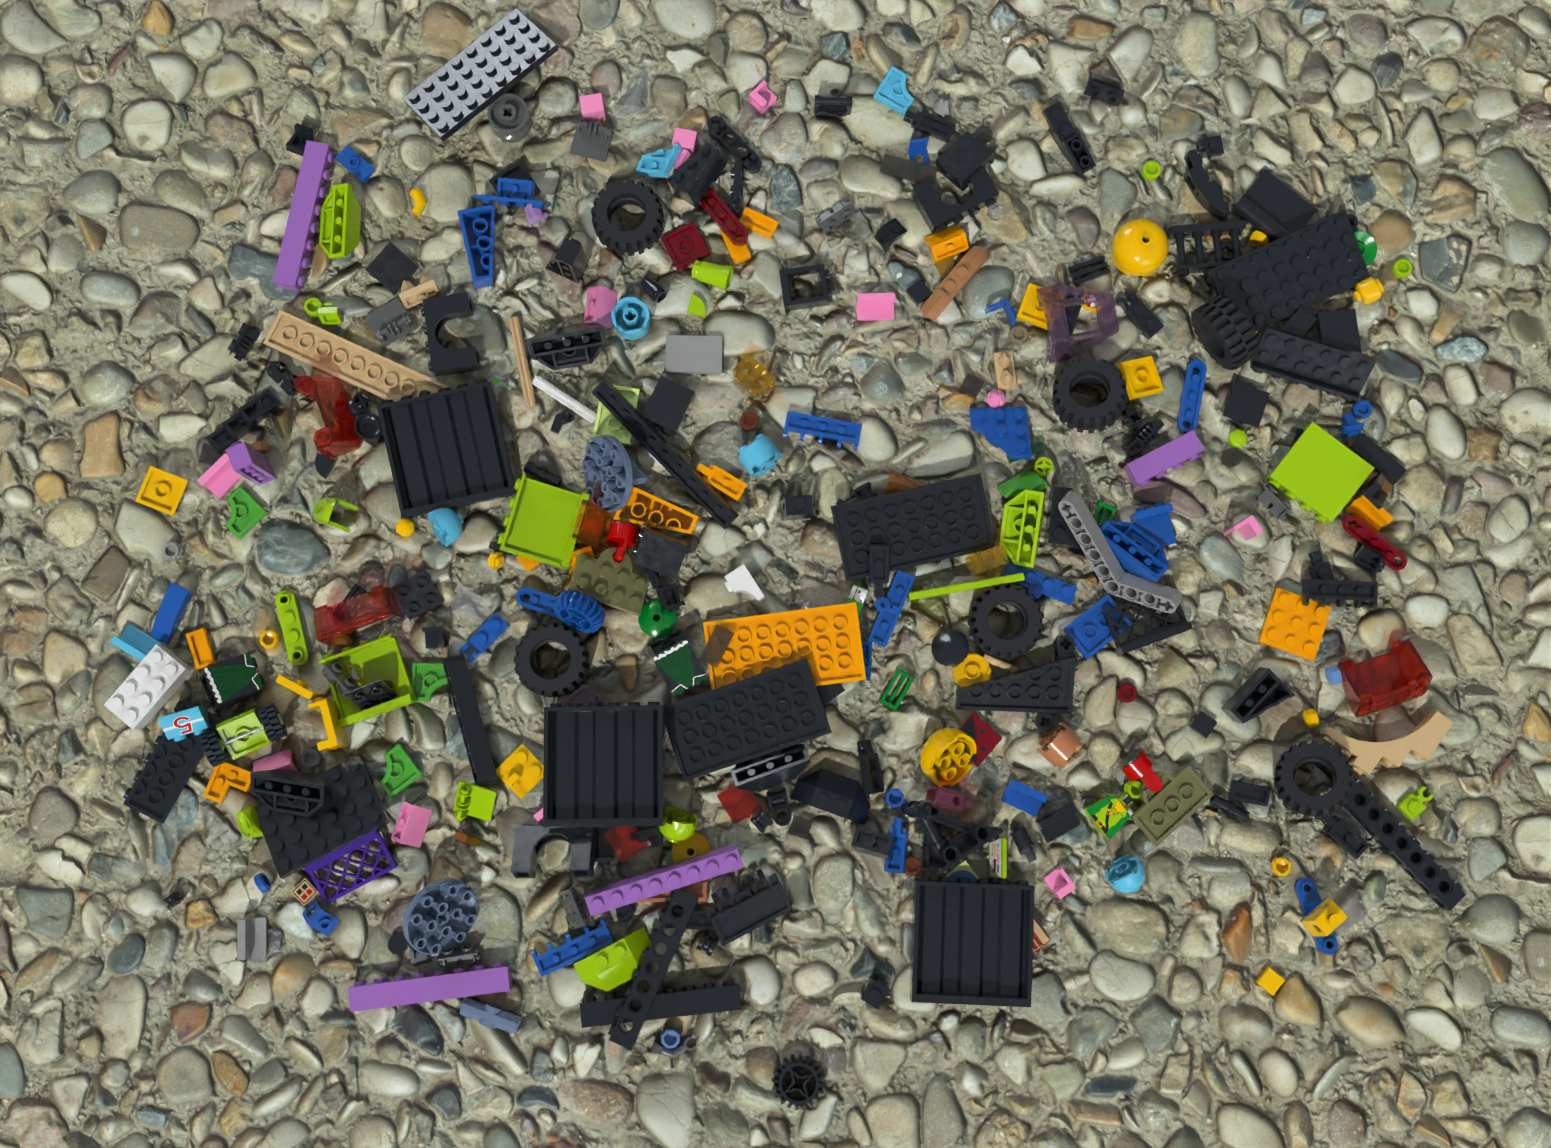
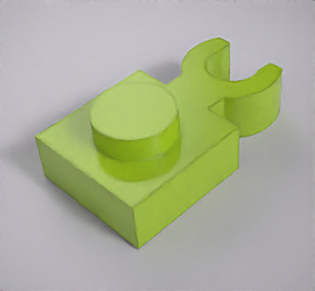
M1425 786L1419 787L1416 790V795L1409 793L1396 806L1410 821H1414L1426 809L1423 802L1430 801L1433 798L1432 794H1428L1426 797L1423 796L1422 793L1426 789Z

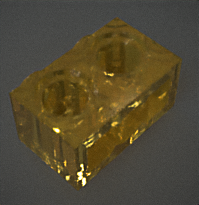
M749 354L733 369V379L739 385L744 384L748 388L747 391L755 398L758 396L762 399L776 383V378ZM748 368L751 370V373L743 375L741 371ZM761 380L765 382V386L759 388L755 383Z
M1001 544L965 558L970 574L973 577L1010 563L1004 545Z

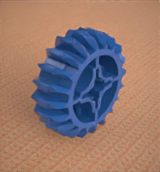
M570 589L569 591L564 590L557 596L553 607L554 613L558 619L562 620V623L580 632L595 633L603 625L606 616L605 610L601 604L597 603V600L585 595V593H580L578 590L573 591Z

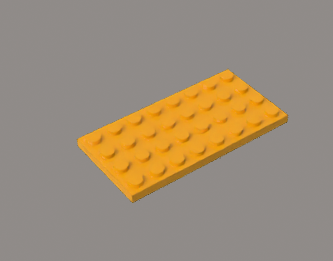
M857 602L703 622L711 690L805 658L808 659L816 686L867 680Z

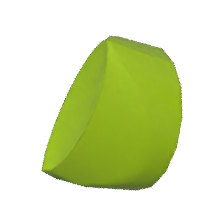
M253 804L238 811L237 823L245 838L250 839L264 836Z

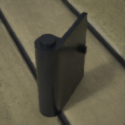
M1266 169L1231 209L1254 229L1266 234L1270 241L1303 228L1317 212L1315 207Z

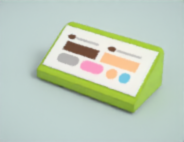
M999 838L989 843L990 877H1007L1006 838Z

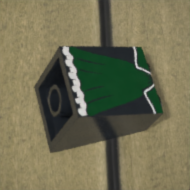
M681 628L647 646L654 663L673 696L685 693L689 687L700 685L707 678Z
M249 652L202 669L200 680L214 713L262 692L265 681L261 674L258 675L256 670L258 667L254 657L250 656Z

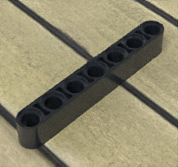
M463 654L445 657L442 659L443 667L475 784L483 787L497 783L496 769L465 657Z

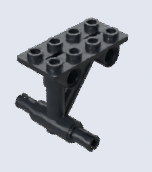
M912 800L901 805V812L903 814L918 819L931 843L929 855L933 862L925 866L926 871L945 874L952 869L951 866L966 861L969 854L981 851L984 848L983 845L999 839V835L1004 832L1002 828L991 827L986 824L963 822L941 813L937 805L925 802L924 800ZM935 822L960 832L947 840L945 836H942Z

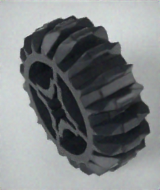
M801 1053L798 1055V1060H795L794 1054H791L792 1061L790 1062L784 1057L785 1065L780 1062L777 1064L781 1071L777 1069L773 1071L778 1076L772 1078V1082L778 1083L772 1086L774 1091L779 1090L775 1097L783 1096L780 1103L784 1104L788 1101L787 1108L789 1109L792 1107V1104H795V1110H799V1104H802L805 1110L807 1109V1102H809L810 1106H814L812 1099L814 1098L816 1101H819L820 1097L817 1093H824V1090L819 1086L826 1085L825 1081L820 1080L825 1077V1074L818 1073L822 1070L821 1065L815 1067L817 1063L815 1059L809 1063V1055L806 1056L805 1060H802ZM803 1066L808 1068L810 1071L799 1073L796 1071L794 1067ZM786 1071H789L792 1079L783 1088V1076ZM795 1076H796V1078L799 1077V1079H801V1078L803 1079V1080H802L803 1089H802L801 1085H800V1086H798V1084L795 1085ZM815 1076L814 1088L809 1093L806 1083L811 1077ZM799 1091L803 1097H793L788 1092Z

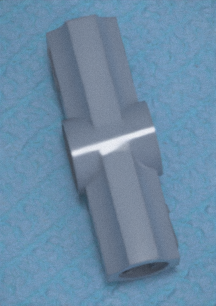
M469 997L465 998L459 1013L462 1016L479 1021L485 1027L499 1028L515 1035L522 1020V1017L504 1011L498 1005L492 1003L485 1004Z

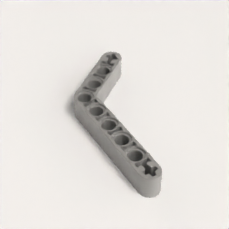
M1076 491L1067 492L1058 504L1059 511L1104 589L1109 594L1165 613L1175 612L1183 599L1182 593L1175 588L1124 572L1081 495Z

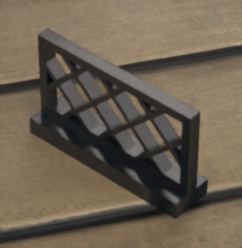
M1132 601L1102 612L1115 643L1117 657L1193 628L1191 622H1187L1180 604L1175 610L1181 620L1178 622L1168 619L1170 613H1166V616L1163 617L1156 614V609L1152 612L1144 608V605L1139 606L1137 605L1138 603ZM1130 606L1139 609L1136 618L1126 614ZM1142 611L1151 615L1148 624L1138 620ZM1115 612L1122 615L1119 623L1112 622L1109 614ZM1125 617L1134 621L1131 630L1121 626ZM1154 617L1163 620L1161 628L1158 629L1151 626ZM1137 623L1146 627L1143 635L1133 632ZM1119 630L1129 633L1127 640L1121 643L1117 635Z

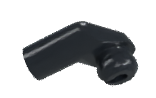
M567 410L556 414L550 431L559 434L562 425L574 420V413Z

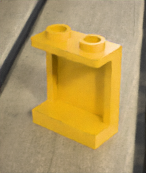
M324 697L313 699V703L308 704V709L321 710L328 740L317 743L318 750L332 751L348 746L344 728H339L337 723L340 716L335 701Z

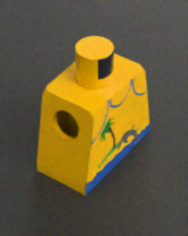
M1326 896L1300 922L1312 936H1328L1347 919V915L1333 900Z

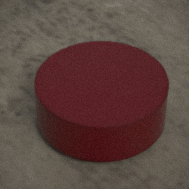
M1126 683L1117 688L1116 695L1121 702L1130 703L1135 700L1137 690L1132 684Z

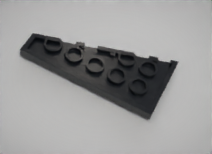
M1074 655L957 688L955 709L1072 714L1076 657Z

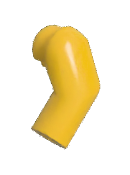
M413 188L410 191V196L413 197L416 204L411 213L420 217L427 201L421 189Z

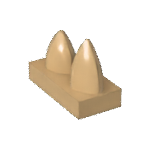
M423 275L420 278L419 285L416 287L409 281L403 280L401 293H399V297L406 309L423 303L422 299L441 295L434 279L432 280Z
M1012 351L993 353L997 389L1000 391L1015 390L1017 384Z

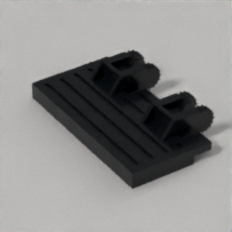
M757 870V876L763 885L759 889H757L751 875L746 876L753 894H751L748 887L733 895L736 901L735 904L727 888H723L722 894L728 903L723 908L718 896L715 893L711 894L718 913H716L713 906L705 910L722 946L793 910L776 873L768 876L771 883L769 886L762 870Z

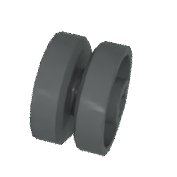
M507 93L489 105L487 111L488 120L493 132L499 139L504 142L514 143L526 138L531 130L532 121L528 107L522 98Z

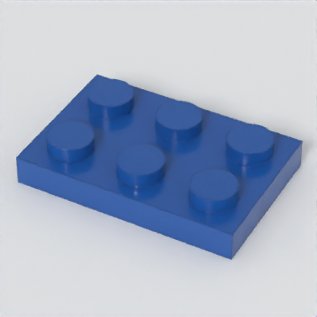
M1108 594L1062 629L1067 636L1074 640L1075 647L1086 660L1113 640L1102 612L1118 606ZM1115 612L1109 614L1111 621L1118 624L1122 615ZM1125 617L1121 626L1128 628L1132 623Z

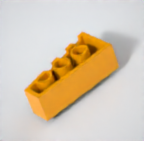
M632 486L628 503L624 508L616 512L613 519L643 526L649 523L651 524L650 527L693 535L701 517Z

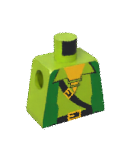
M1126 793L1119 799L1113 794H1109L1082 810L1104 838L1110 840L1130 818V814L1125 808L1132 804L1133 801Z

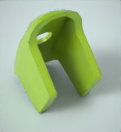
M330 497L322 498L316 503L313 517L318 523L342 532H350V528L330 521L332 510L335 505L352 511H358L359 507Z

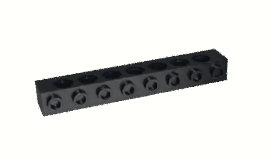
M1355 778L1352 793L1343 808L1442 910L1450 911L1466 895L1461 890L1463 887L1447 875L1448 871L1444 867L1437 865L1433 861L1434 857L1419 846L1420 842L1413 836L1410 837L1405 832L1406 828L1400 822H1396L1391 817L1392 813L1385 807L1382 808L1377 803L1378 799L1372 793H1368L1364 789V784ZM1357 794L1360 797L1359 804H1356L1354 800ZM1370 809L1374 811L1373 818H1370L1368 815ZM1385 823L1388 826V830L1386 833H1384L1382 829ZM1398 838H1400L1402 841L1400 847H1398L1396 844ZM1413 852L1416 855V859L1414 862H1412L1410 858ZM1426 867H1428L1430 870L1428 876L1425 875ZM1442 881L1444 887H1443V889L1440 891V890H1439V883Z
M676 889L675 892L671 891L667 900L670 903L667 911L663 910L659 921H661L659 929H654L650 938L653 940L651 947H646L642 958L645 959L642 967H637L633 976L636 978L634 985H629L625 994L628 997L625 1005L621 1003L616 1015L619 1016L617 1023H612L608 1034L611 1035L610 1041L629 1050L633 1049L699 898L679 889ZM676 906H682L683 914L680 917L673 915V909ZM668 924H672L675 927V932L671 936H667L664 932ZM659 943H664L667 947L666 952L662 955L656 951V946ZM653 961L658 964V971L654 974L648 971V964ZM644 980L650 984V989L645 993L639 989L640 983ZM635 999L641 1002V1009L637 1012L631 1009V1002ZM625 1019H630L633 1023V1027L629 1031L625 1030L622 1026Z

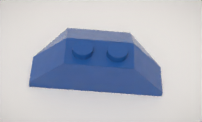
M1107 520L1100 528L1121 567L1132 575L1158 581L1168 570L1169 564L1167 563L1163 546L1134 524Z

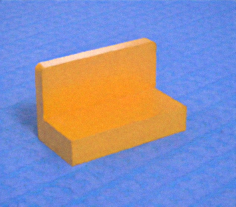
M958 225L924 238L925 243L930 247L932 260L935 263L969 249L966 233Z
M1360 494L1344 510L1347 514H1359L1378 531L1394 519L1383 507L1377 509L1363 494Z

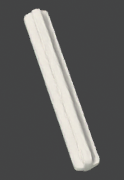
M541 376L534 377L532 381L534 386L590 423L595 422L597 413Z

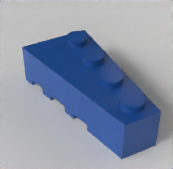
M495 204L459 210L458 218L474 289L493 286Z

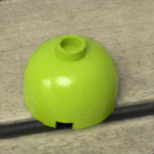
M665 807V826H659V830L668 838V841L678 843L679 841L689 839L693 835L698 824V817L692 812L691 815L684 813L686 809Z

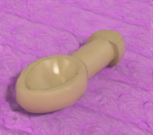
M985 653L983 656L992 665L1011 673L1018 671L1017 666L1005 662L998 657L994 658L988 653Z

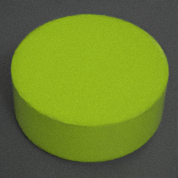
M1155 161L1146 162L1141 169L1143 178L1148 181L1157 179L1161 173V167Z
M1407 259L1397 260L1391 268L1393 275L1397 278L1407 277L1412 272L1411 262Z

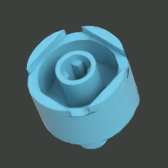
M625 297L619 300L612 310V322L621 338L636 340L648 333L651 325L649 310L646 304L639 299Z
M763 433L756 436L754 442L749 446L744 445L738 451L740 453L738 457L739 462L752 478H755V474L759 476L765 474L776 465L775 460L777 458L779 460L782 458V453L768 436H764Z

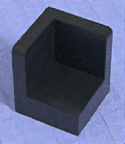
M441 626L422 628V632L425 633L426 649L446 648L445 628Z

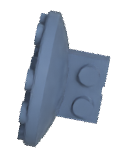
M599 435L586 446L585 458L582 461L581 467L584 471L587 494L590 495L589 498L593 499L599 509L606 512L621 510L629 501L632 485L646 483L647 476L629 458L622 443L612 435Z
M454 878L440 879L424 887L412 899L404 916L403 932L409 945L420 953L436 955L463 942L477 919L478 905L474 891L465 882Z

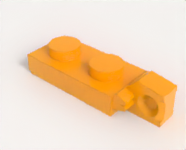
M699 463L696 471L703 475L702 478L710 486L737 502L748 486L745 482L716 465L710 464L709 467H706Z

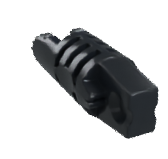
M1156 418L1151 422L1145 423L1142 428L1121 446L1123 450H1128L1131 446L1135 445L1131 452L1128 453L1130 459L1137 456L1158 435V431L1164 426L1163 421Z

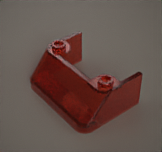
M378 585L371 588L372 591L329 607L323 605L316 608V612L313 613L317 641L332 646V639L334 637L389 617H394L400 621L403 620L402 611L393 591L388 587Z

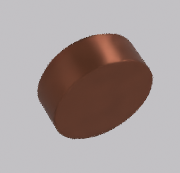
M749 411L741 415L740 425L742 429L753 431L758 427L759 419L754 412Z
M914 856L907 857L905 873L909 876L918 875L922 870L921 861Z

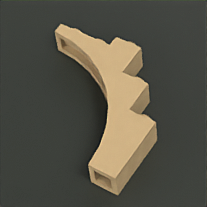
M1431 711L1409 732L1395 739L1383 742L1356 740L1339 733L1331 727L1323 728L1319 734L1324 737V742L1329 743L1331 746L1335 745L1340 749L1342 755L1350 757L1348 765H1352L1353 772L1361 776L1370 775L1379 760L1387 768L1400 767L1407 755L1416 761L1428 760L1454 722L1438 711Z

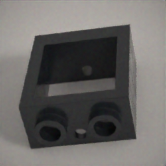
M824 264L779 270L785 312L830 305L829 299H832L831 287L827 288L826 282L830 281L829 269L825 270ZM821 273L824 296L791 301L788 277Z

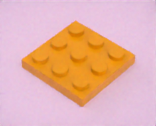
M1277 587L1274 590L1257 642L1311 662L1315 661L1332 607L1327 605L1321 607L1318 605V602L1310 599L1309 605L1303 606L1302 596Z

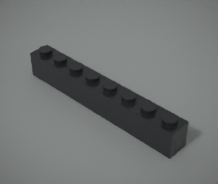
M735 980L723 981L722 985L708 982L703 983V987L696 988L695 984L685 985L683 989L678 990L675 987L663 988L664 991L657 993L646 1020L741 1010L739 983H735ZM626 992L624 996L616 997L615 993L606 994L601 999H596V996L584 997V1000L580 1002L582 1028L616 1024L619 1018L616 1015L621 1003L625 1005L628 998L625 996ZM637 999L631 1002V1009L636 1012L641 1009V1002ZM625 1019L623 1021V1023L632 1022L630 1019Z

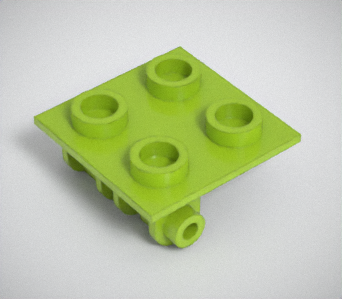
M459 780L453 811H455L454 816L458 821H462L469 815L490 822L497 791Z

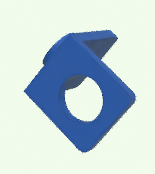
M928 137L917 138L909 142L908 155L912 170L930 166L926 149ZM916 155L924 157L922 164L915 163L914 157Z
M1008 299L987 306L986 314L1003 308L1011 328L1015 326L1017 322L1015 319L1016 312L1014 307L1010 306Z
M316 899L302 913L309 926L326 936L340 923L338 918L323 910ZM315 907L313 914L309 916V912Z

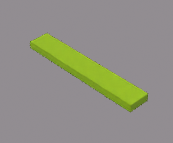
M1024 573L909 592V599L913 601L988 588L1000 584L1022 582L1025 580Z

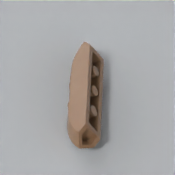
M973 246L934 290L921 307V311L926 318L936 320L986 262L988 255L985 246Z

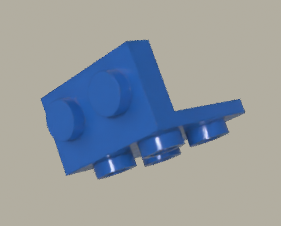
M1165 502L1154 504V508L1147 509L1146 506L1135 509V513L1129 516L1132 524L1163 547L1176 543V537L1169 513L1174 511L1172 503L1165 505Z

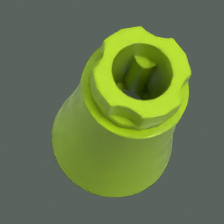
M696 260L692 268L691 277L727 292L733 278L734 267Z

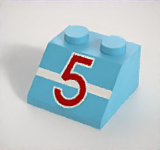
M204 704L158 718V722L167 739L174 738L175 742L186 739V734L194 732L195 736L207 732L206 728L211 727Z

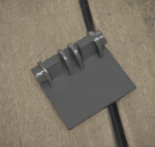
M582 119L576 120L574 126L576 130L569 153L606 162L615 127Z
M399 298L392 300L365 316L383 348L416 330Z
M571 887L559 892L558 902L561 908L565 909L567 914L565 918L569 927L572 926L574 930L588 924L585 910L579 912L584 907H577V904L581 903V901L575 902L580 899L577 890Z

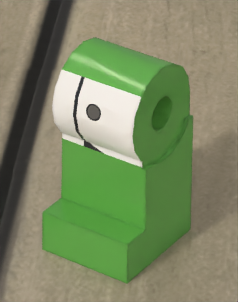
M854 584L846 603L857 602L859 617L869 589Z

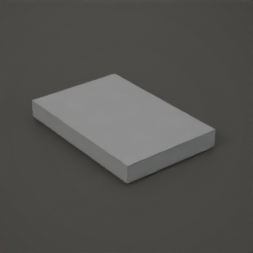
M666 335L665 373L722 374V336Z

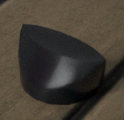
M365 413L355 420L354 428L357 435L366 443L377 446L383 432L380 418L375 414Z

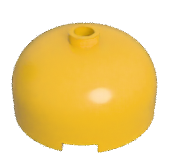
M1135 219L1125 223L1119 228L1111 241V258L1115 266L1129 276L1145 277L1153 274L1164 263L1169 251V241L1165 231L1157 223L1148 219Z
M944 728L935 732L927 739L921 750L920 766L924 775L941 788L948 784L951 786L955 785L964 778L972 767L970 758L976 753V743L973 738L959 729ZM951 761L958 766L956 768L950 764Z

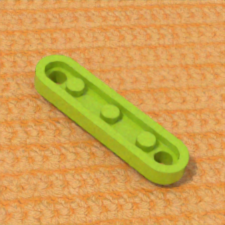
M281 591L277 594L275 602L288 658L292 664L303 666L309 661L310 653L297 598L290 591ZM284 597L288 598V601L286 603L282 602V599ZM300 652V658L296 659V653Z

